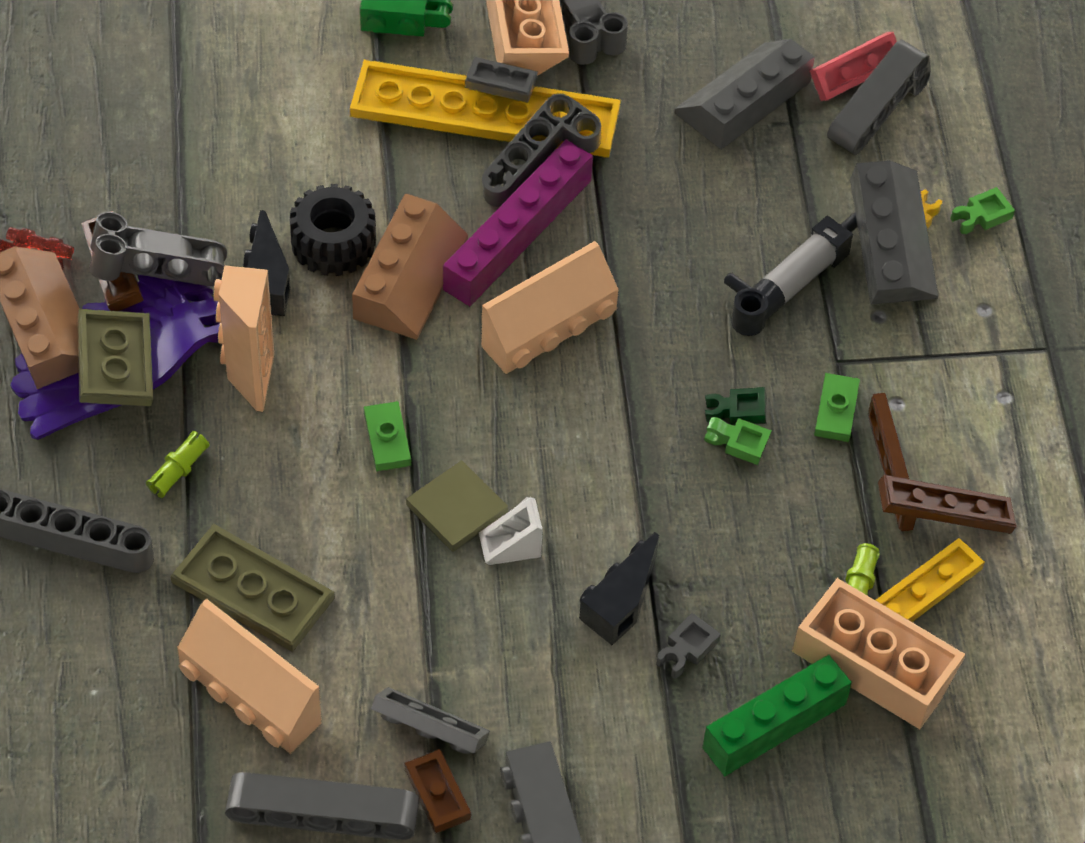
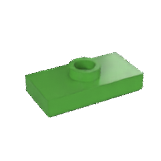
M825 373L814 436L849 442L860 379Z
M399 402L364 406V417L376 471L411 466V456Z

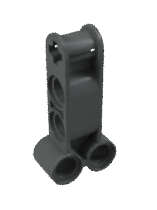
M559 0L563 21L570 31L569 57L573 62L581 65L590 64L595 61L600 51L612 56L624 52L627 45L628 21L624 15L616 12L606 13L599 0Z
M103 212L97 216L90 244L93 254L89 269L94 277L104 281L116 280L121 272L205 286H214L216 279L222 280L227 249L221 242L127 226V220L114 212ZM212 248L216 249V256L214 257V259L212 254ZM210 267L211 279L208 278V270L210 269Z

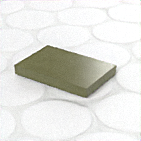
M79 309L77 315L79 403L152 406L153 382L150 314Z

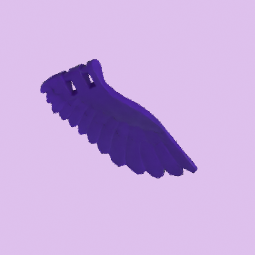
M138 275V284L144 301L120 311L150 314L153 390L165 383L207 342L218 343L220 323L216 322L218 301H214L212 296L213 290L210 286ZM106 300L105 303H87L82 306L83 309L110 311ZM22 353L15 358V365L20 373L13 377L10 386L18 397L24 398L19 402L18 414L23 421H34L30 430V435L33 439H42L71 424L121 406L116 404L79 403V373L37 389Z

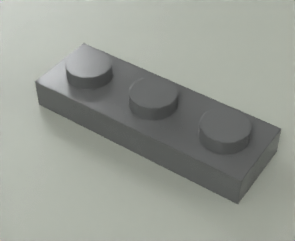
M389 687L375 695L371 707L372 710L381 713V717L384 720L394 724H407L416 728L417 734L430 739H442L449 742V746L455 751L465 754L475 753L486 745L490 733L488 729Z

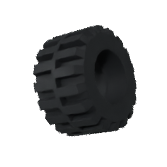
M331 184V187L326 188L324 185L316 186L315 191L309 189L304 192V198L298 197L295 201V207H292L290 211V234L294 256H297L298 262L302 266L307 264L308 270L312 272L319 270L321 275L328 276L329 273L341 276L344 271L349 273L357 271V265L363 267L368 263L367 257H372L374 247L376 246V219L371 201L364 199V194L359 190L352 192V187L347 185L344 188L338 187V184ZM331 227L345 229L339 232L322 231L323 229Z

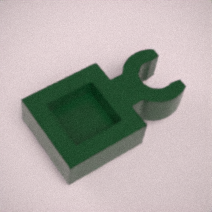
M765 387L730 389V397L725 398L719 394H708L705 396L707 408L717 407L713 410H705L708 423L711 417H716L721 420L730 418L731 425H736L738 418L753 424H766L767 395Z

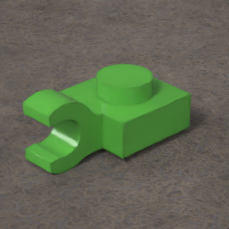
M711 417L704 441L712 445L727 444L726 454L758 465L772 430L738 418L736 425L733 426L719 418Z

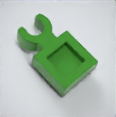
M995 187L969 198L967 206L954 208L950 219L952 222L958 219L966 220L961 223L960 233L968 234L979 223L984 230H987L1013 219L1015 209L998 187Z

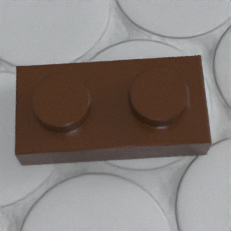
M440 749L405 763V772L415 793L419 796V801L435 834L471 820V811Z

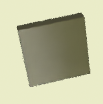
M462 460L406 498L407 507L452 552L508 513V505Z

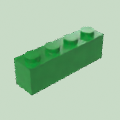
M827 655L706 726L703 750L725 777L846 705L852 682L832 657Z

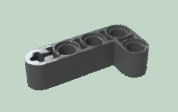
M902 39L897 41L829 127L827 138L854 155L860 153L908 92L917 96L923 91L931 76L929 55Z
M555 94L549 97L485 170L482 176L485 201L492 206L500 207L552 154L562 141L568 140L588 153L597 150L601 144L600 119L568 95ZM558 111L567 113L564 117H556L553 114ZM582 130H590L593 132V134L589 136H583L579 134V132ZM537 135L546 137L543 141H535L532 138ZM515 159H523L526 161L522 165H514L511 163Z

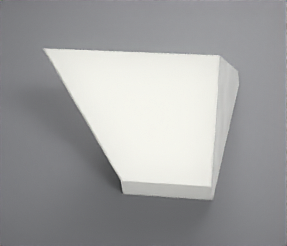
M526 497L514 509L479 532L486 564L494 565L541 557L543 529L534 498Z

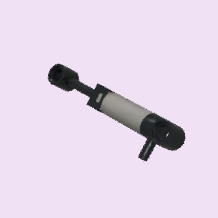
M854 212L841 224L827 215L812 228L810 238L753 287L734 273L727 274L724 283L737 292L731 319L733 329L745 336L759 334L765 327V321L829 265L835 268L850 254L853 238L852 232L858 227L856 213Z

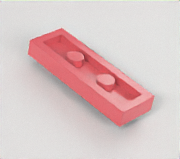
M886 32L810 70L809 72L820 101H827L865 82L897 42L894 32Z

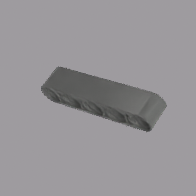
M0 489V511H3L0 513L1 538L132 573L145 572L154 562L150 533L141 526ZM99 539H106L105 541L101 542L97 541ZM135 548H142V549L137 550V551H131L132 549H135Z
M240 772L234 774L231 778L225 815L233 821L246 824L407 840L415 834L420 799L414 792L404 789Z

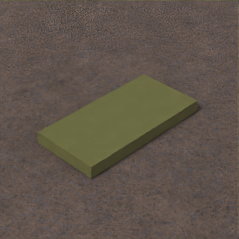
M215 524L209 528L170 576L171 583L203 601L208 599L227 615L292 652L335 599V592Z

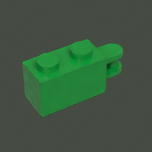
M361 0L360 31L424 37L426 27L446 28L450 25L451 16L449 14L453 11V3L450 0Z

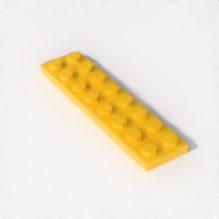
M363 60L350 106V117L511 142L549 97L555 94H565L600 119L601 144L597 150L590 154L610 157L620 111L621 100L534 86L529 102L526 103L465 88L466 75ZM558 111L555 112L553 115L556 117H564L567 115V113ZM582 130L579 132V134L583 136L592 135L593 132L590 130ZM543 135L534 136L532 139L535 141H543L546 139V137Z

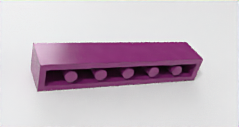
M565 140L443 264V290L470 307L591 182L593 155Z

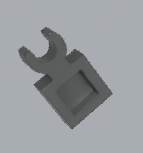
M691 613L668 636V645L671 647L663 648L658 653L656 665L661 667L668 660L674 661L676 665L672 668L671 676L674 679L678 678L684 672L685 662L690 660L697 665L720 642L721 634L698 616Z

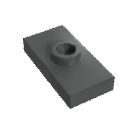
M474 57L465 79V88L528 103L537 81L538 71Z

